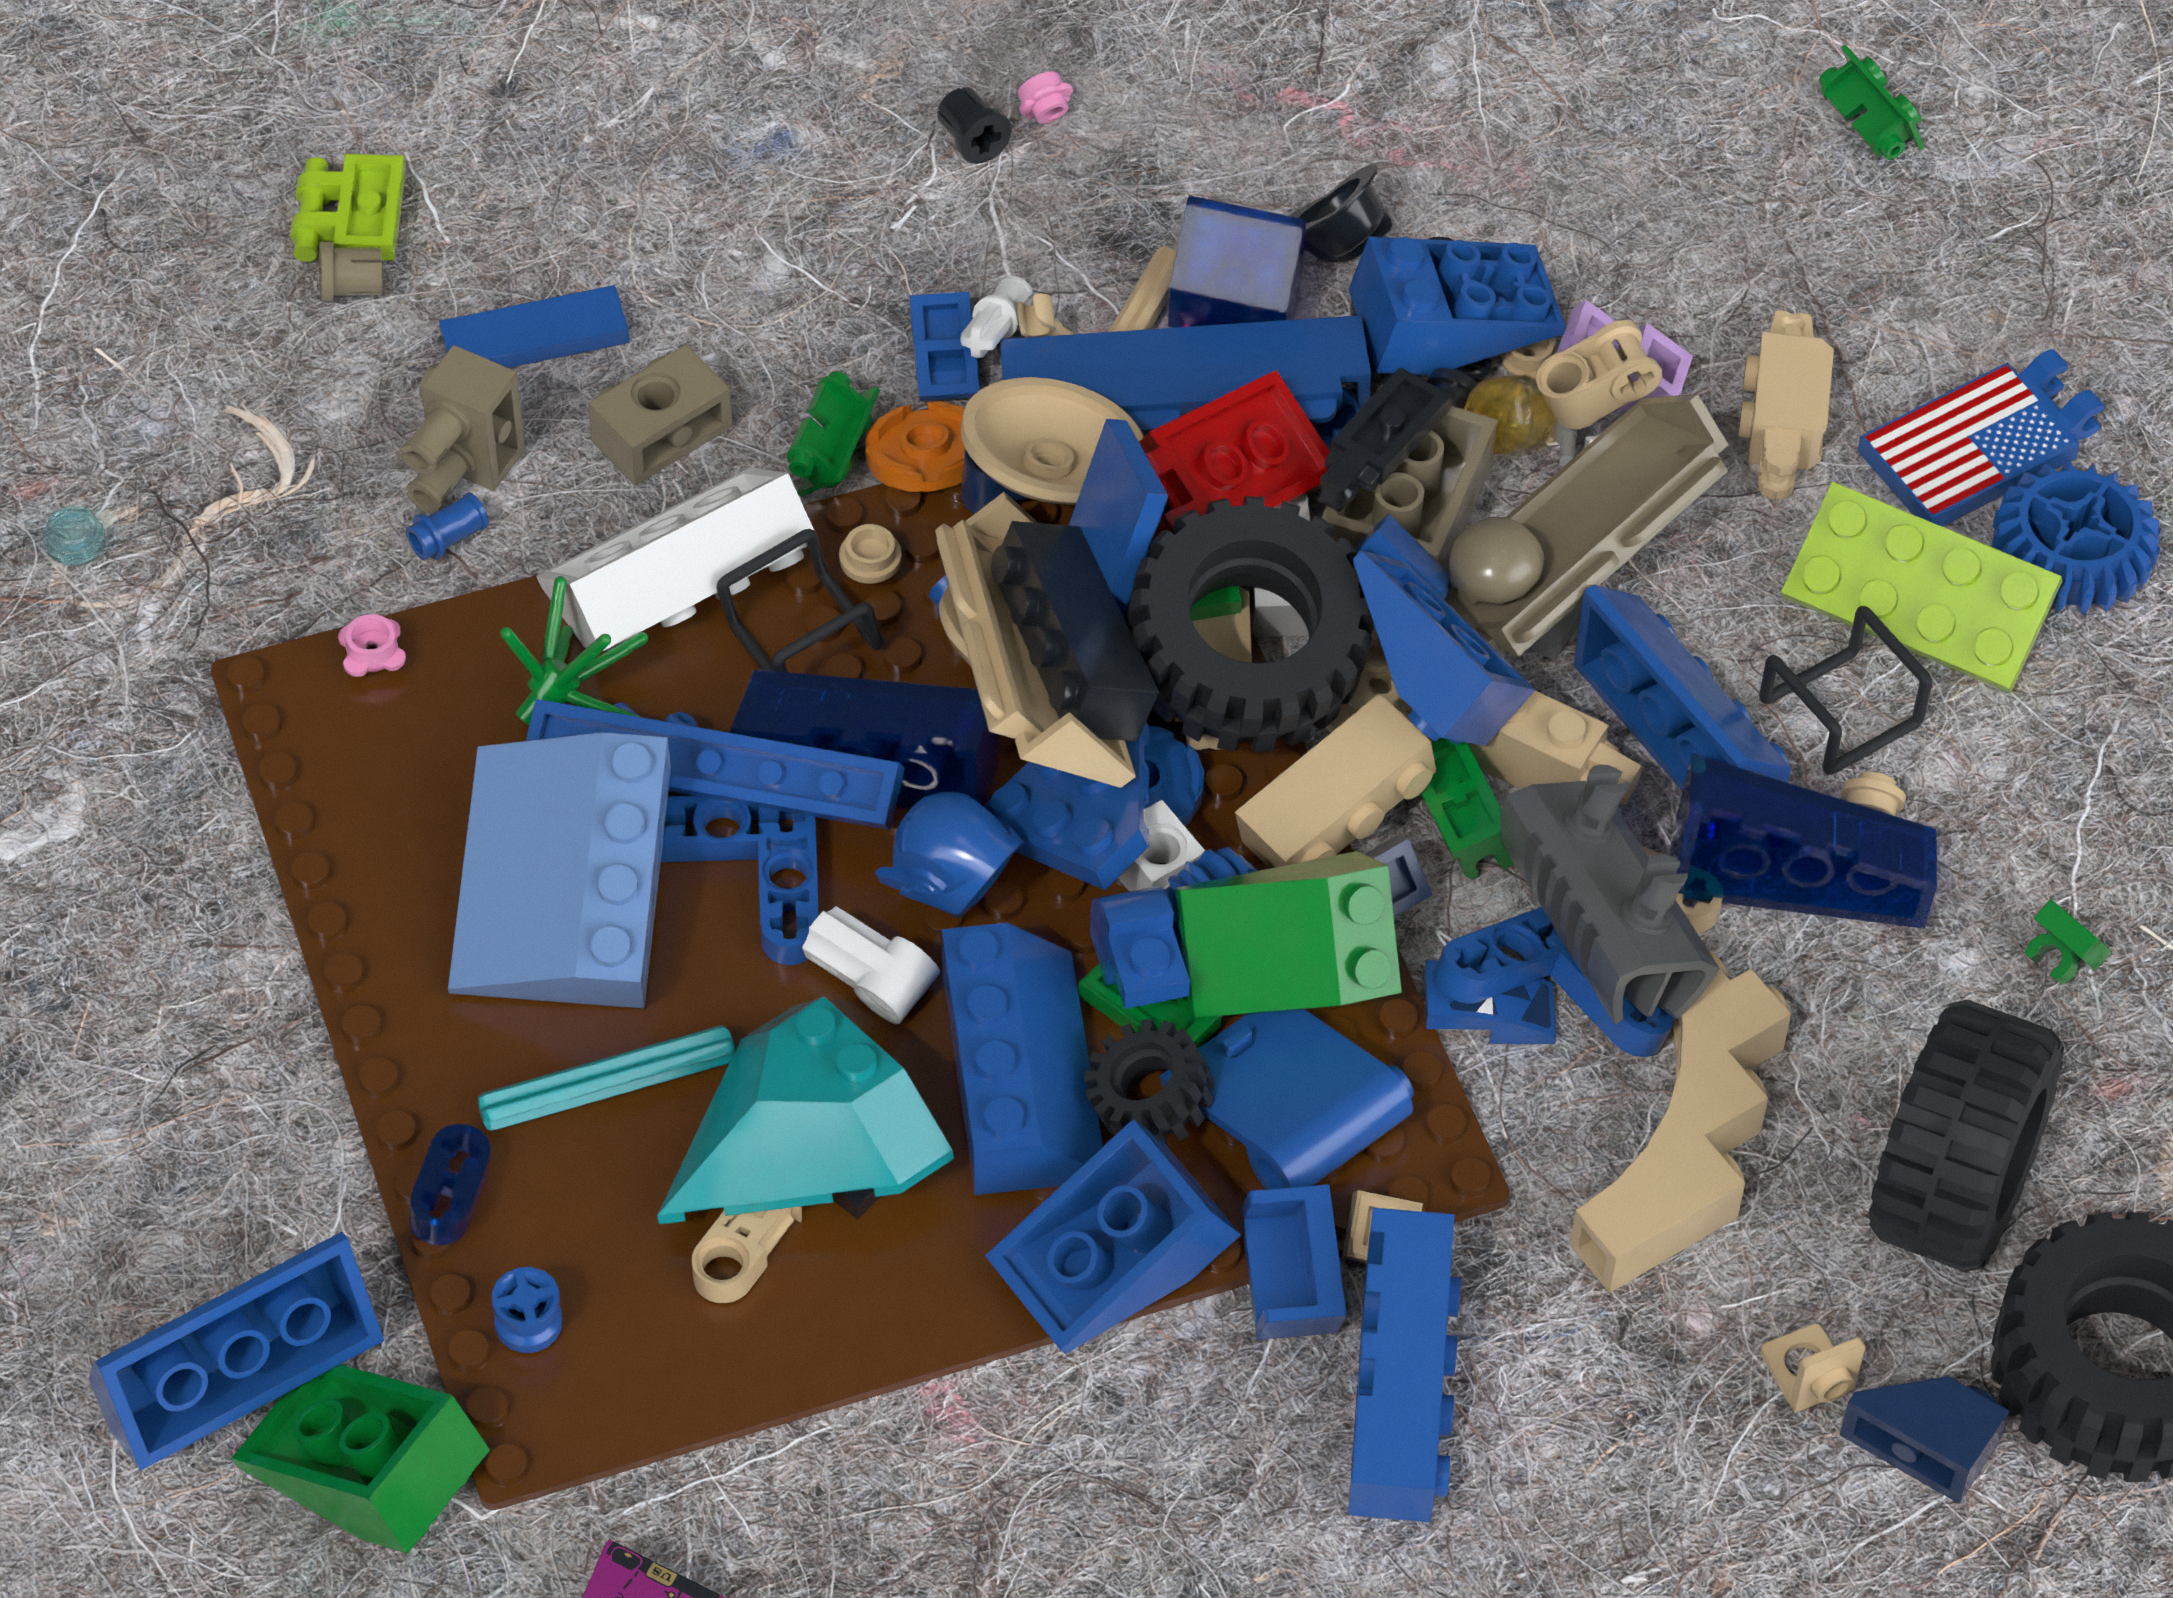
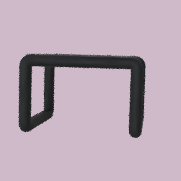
M804 529L725 574L717 582L716 589L729 627L786 702L792 701L795 693L785 661L851 622L872 649L880 650L883 647L882 636L872 605L863 602L855 606L829 573L817 533L812 529ZM807 542L813 566L819 580L844 613L778 650L773 655L771 663L741 623L729 586Z
M1860 606L1855 612L1848 647L1798 675H1795L1777 655L1768 656L1765 661L1759 699L1764 704H1770L1793 691L1829 731L1822 768L1823 772L1827 775H1833L1918 728L1925 717L1932 688V678L1928 671L1867 606ZM1867 623L1920 683L1913 713L1910 718L1837 758L1842 737L1841 726L1805 684L1854 658L1860 651ZM1777 673L1785 682L1774 687Z

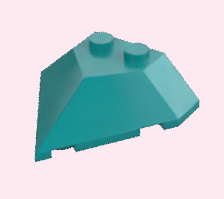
M823 996L792 1006L740 1040L659 1210L657 1218L659 1224L685 1221V1212L724 1207L725 1216L824 1204L833 1202V1193L874 1188L875 1197L901 1194L953 1160V1150L905 1069Z

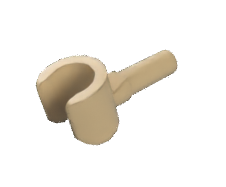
M1043 293L1033 295L1034 305H1026L1022 302L1016 303L1020 332L1024 337L1075 334L1065 328L1062 323L1055 320L1053 302L1050 295Z

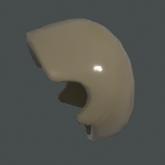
M1488 517L1473 523L1453 541L1448 565L1451 588H1458L1470 604L1477 602L1503 604L1522 598L1539 581L1545 561L1542 547L1529 529L1507 517Z

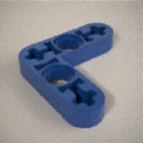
M700 796L668 797L661 863L758 860L760 935L763 952L769 959L783 965H796L808 960L805 957L802 946L809 934V927L819 916L815 817ZM729 818L737 822L740 829L730 837L718 838L708 834L705 827L714 819ZM759 819V834H752L751 820ZM786 819L793 820V831L780 832V821ZM686 821H693L694 836H686ZM790 868L802 872L806 880L796 888L784 889L774 885L770 878L777 871ZM783 911H796V938H783Z
M1541 907L1451 940L1446 944L1432 973L1434 983L1442 993L1455 1001L1468 1004L1486 1000L1550 975L1617 1047L1633 1056L1649 1057L1659 1052L1673 1025V1017L1658 1006H1656L1652 1016L1646 1017L1625 996H1623L1622 1006L1624 1019L1615 1025ZM1546 935L1547 938H1546L1545 942L1543 943L1542 940H1543L1544 936ZM1498 947H1506L1516 951L1525 960L1521 961L1511 958ZM1479 964H1482L1477 973L1475 970L1477 969Z

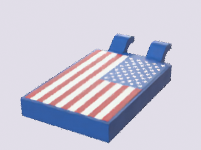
M2050 349L2038 355L2020 374H2017L2007 362L1860 436L1858 452L1913 515L1943 527L2002 497L2008 491L2009 486H2017V482L2022 478L2024 472L2037 476L2038 471L2041 470L2045 463L2053 469H2057L2066 464L2068 460L2076 459L2080 446L2078 440L2085 439L2100 429V424L2093 415L2103 411L2105 405L2091 389H2088L2071 398L2062 410L2059 409L2050 397L2063 390L2064 384L2056 375L2066 371L2068 364L2054 349Z

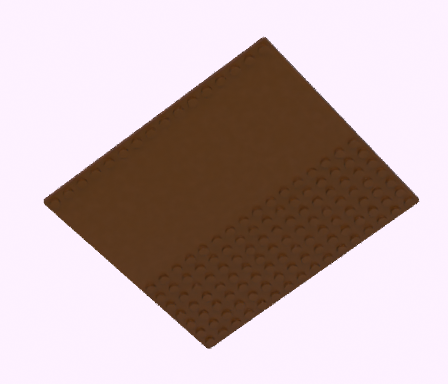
M962 482L956 486L930 492H908L888 487L882 483L803 504L813 529L817 533L829 573L855 606L863 602L872 605L882 636L883 647L880 650L872 649L851 622L787 659L785 665L795 693L792 701L786 702L782 699L728 625L721 601L716 599L715 594L694 604L697 612L690 618L669 627H662L661 622L641 631L648 635V642L581 682L576 690L611 705L625 702L642 718L665 721L669 714L674 713L676 715L677 712H684L695 719L699 728L899 762L905 768L891 830L815 817L818 914L820 915L823 911H830L837 906L890 941L898 936L912 942L922 949L936 963L940 970V975L900 1024L890 1023L874 1013L860 1000L853 987L809 959L796 965H783L769 959L763 952L761 945L758 860L660 863L645 1009L450 994L448 992L477 749L479 746L526 741L529 725L516 715V710L531 692L527 686V681L532 675L501 638L500 631L504 627L512 629L539 664H541L551 600L541 588L536 577L537 575L384 615L383 617L396 621L400 626L401 634L397 638L398 648L404 650L406 661L396 671L383 669L377 672H367L361 677L349 675L343 665V661L347 657L346 647L342 646L338 639V634L343 627L222 658L215 661L211 666L212 680L444 1392L453 1395L490 1449L471 1473L480 1502L488 1510L494 1511L1054 1343L985 1255L1060 1186L974 1195L942 975V929L998 923L1014 925L1072 952L1078 988L1079 982L1099 964L1090 936L1092 900L1094 898L1129 892V890L1119 878L1106 890H1103L1014 852L999 878L983 898L960 918H954L938 908L900 895V890L880 883L875 874L879 867H893V844L898 826L909 810L922 798L940 792H960L970 796L984 806L998 789L1003 787L1029 762L1020 759L1014 738L989 731L972 667L957 653L950 643L941 619L938 616V607L928 597L935 584L946 575L935 530L943 523L952 528L962 519L966 521L974 515L964 506L961 500ZM1030 498L1015 500L1038 523L1068 526L1076 506L1045 503ZM865 524L880 525L889 530L901 547V565L891 578L883 582L867 584L851 579L842 570L839 561L841 544L848 534L858 526ZM808 546L802 549L804 558L797 563L771 572L769 567H766L748 576L751 583L750 586L732 595L741 623L771 663L773 655L778 650L844 613L819 580ZM563 617L561 619L560 630L563 626L568 625ZM1251 629L1252 663H1267ZM574 632L565 659L567 665L586 649ZM606 650L602 651L597 657H599L600 655L604 654V653L607 652V651H606ZM569 702L566 703L568 705L577 706ZM1152 707L1146 720L1148 726H1159L1173 732L1174 739L1186 746L1188 743L1187 736L1182 734L1184 723L1175 722V718L1171 722H1166ZM1282 737L1276 739L1273 751L1254 752L1252 743L1238 742L1236 751L1215 750L1212 748L1195 750L1204 769L1202 805L1191 822L1185 826L1186 829L1205 851L1211 849L1216 853L1219 849L1230 847L1237 855H1241L1248 863L1250 862L1257 871L1269 869L1242 842L1235 811L1305 755L1308 751L1304 742L1302 741L1291 746ZM668 791V797L694 796L689 794ZM729 818L714 819L705 827L708 834L718 838L730 837L740 829L737 822ZM759 819L751 820L752 834H759ZM786 819L780 821V832L793 831V820ZM686 821V836H694L693 821ZM1348 844L1336 855L1354 852L1351 844ZM787 868L774 873L770 880L780 888L792 889L800 886L806 880V877L796 869ZM783 911V938H796V911ZM1179 946V949H1180V952H1181V955H1182V958H1183L1182 948ZM1398 946L1397 952L1402 993L1341 1006L1305 1008L1306 1011L1386 1066L1394 1065L1407 1076L1414 1090V1096L1411 1098L1413 1112L1409 1117L1314 1185L1330 1186L1339 1257H1342L1353 1192L1357 1190L1423 1203L1421 1212L1455 1214L1454 1223L1502 1209L1507 1205L1509 1199L1507 1183L1436 1029H1426L1425 1005ZM824 996L905 1069L951 1146L954 1159L903 1193L880 1197L859 1219L854 1218L834 1201L831 1203L802 1206L801 1223L794 1219V1222L767 1256L768 1267L749 1292L734 1302L716 1303L705 1299L695 1288L692 1254L698 1243L724 1211V1207L685 1212V1221L659 1224L657 1215L729 1063L493 1131L487 1130L482 1122L478 1109V1096L483 1092L719 1025L727 1027L736 1050L743 1037L787 1009ZM1079 997L1089 1059L1093 1051L1105 1055L1107 1051L1101 1041L1109 1034L1116 1042L1124 1038L1120 1030L1121 1026ZM1246 1014L1222 1016L1220 1028L1201 1046ZM1090 1064L1091 1071H1095L1092 1065ZM1157 1069L1142 1075L1133 1083L1128 1091V1099L1142 1100L1157 1094L1164 1088L1161 1085L1159 1076L1169 1069ZM1098 1116L1102 1143L1105 1146L1114 1135L1109 1133ZM1206 1117L1199 1127L1188 1121L1184 1127L1189 1136L1180 1142L1174 1132L1166 1135L1168 1148L1241 1235L1191 1281L1120 1323L1250 1284L1240 1209L1250 1191L1266 1189L1262 1186L1250 1165L1246 1146ZM718 1257L711 1260L705 1266L704 1271L713 1279L727 1280L736 1276L740 1272L742 1265L731 1257ZM519 1267H534L544 1270L554 1278L560 1293L562 1329L560 1334L548 1348L534 1353H520L509 1349L500 1342L495 1332L492 1290L496 1281L506 1272ZM521 1313L519 1317L525 1319L524 1313Z

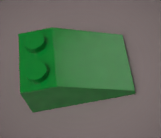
M1355 851L1175 888L1183 961L1190 979L1188 996L1189 1014L1194 1018L1341 1006L1402 993L1389 866L1383 862Z
M340 1364L282 1395L231 1457V1460L237 1468L355 1537L408 1554L417 1541L426 1534L429 1526L459 1488L468 1481L471 1473L490 1449L453 1395Z

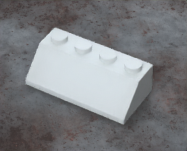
M750 467L536 577L550 600L552 598L554 580L558 576L566 579L567 585L562 617L585 648L592 644L600 635L604 633L611 636V643L604 649L609 651L661 622L662 627H669L690 618L697 612L694 604L715 594L716 599H720L716 585L722 576L804 529H814L788 473ZM807 542L754 573L766 567H769L770 571L774 572L797 563L804 558L802 549L807 547ZM748 576L729 586L731 595L737 594L750 586L751 583Z

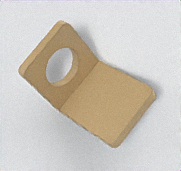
M1812 1324L1764 1343L1760 1354L1793 1412L1796 1413L1819 1403L1832 1402L1854 1390L1865 1345L1861 1338L1858 1337L1833 1347L1822 1326ZM1797 1348H1807L1816 1352V1354L1800 1361L1797 1376L1787 1369L1785 1357L1790 1351Z

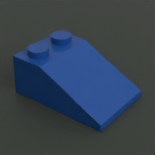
M1360 550L1352 560L1397 694L1413 709L1408 714V718L1422 733L1434 741L1441 737L1448 739L1456 745L1465 742L1486 746L1536 689L1406 562Z
M1133 1119L988 1252L985 1257L1060 1351L1067 1354L1191 1281L1241 1234L1167 1145Z

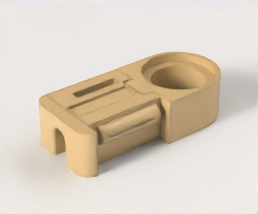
M802 1206L725 1216L723 1211L698 1243L692 1254L693 1281L698 1293L705 1299L716 1303H730L745 1296L768 1267L767 1256L794 1222V1219L801 1223ZM718 1257H731L742 1265L740 1272L727 1280L711 1278L705 1273L704 1268L711 1260Z

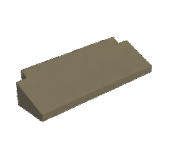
M1698 394L1640 399L1506 516L1529 529L1540 543L1544 553L1545 561L1539 581L1522 598L1503 604L1486 602L1470 604L1458 588H1451L1445 601L1496 651L1500 648L1520 657L1583 601L1585 589L1593 585L1600 586L1728 472L1718 454L1729 444Z

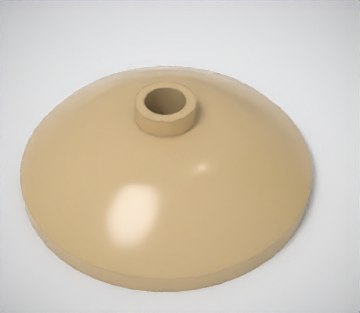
M1037 377L1002 380L979 390L968 401L960 425L961 439L966 451L987 476L1006 489L1024 497L1060 505H1076L1106 419L1126 420L1138 442L1143 438L1142 432L1134 420L1122 408L1106 397L1072 383Z

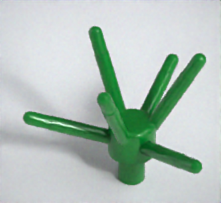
M558 576L554 580L541 664H539L512 629L509 627L501 629V638L532 675L527 681V686L531 692L516 710V715L526 724L530 725L536 699L562 704L569 702L580 707L640 717L576 690L581 682L648 642V635L644 632L638 633L597 657L611 643V636L604 633L567 665L565 659L573 630L568 625L563 626L560 630L567 585L564 577Z

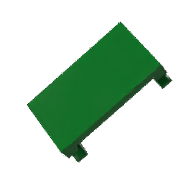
M1444 738L1431 742L1436 772L1433 774L1428 786L1420 794L1453 860L1458 859L1464 875L1470 879L1478 877L1477 862L1489 855H1494L1497 863L1503 870L1515 865L1501 839V808L1468 743L1461 742L1459 745H1456Z

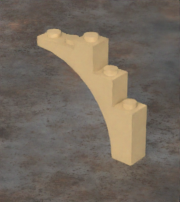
M1712 952L1710 954L1720 969L1696 1002L1678 1019L1673 1017L1671 1034L1676 1056L1675 1086L1665 1115L1646 1148L1618 1179L1575 1210L1570 1246L1609 1293L1732 1222L1739 1215L1745 1182L1738 1164L1727 1153L1761 1133L1768 1097L1762 1081L1751 1069L1784 1050L1791 1014L1782 994L1776 988L1766 986L1752 969L1730 980L1724 964Z

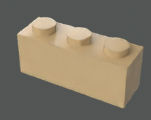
M1379 693L1235 811L1242 842L1269 869L1335 856L1354 839H1364L1371 835L1379 827L1384 819V815L1404 798L1408 800L1416 797L1428 786L1433 774L1436 772L1431 741Z

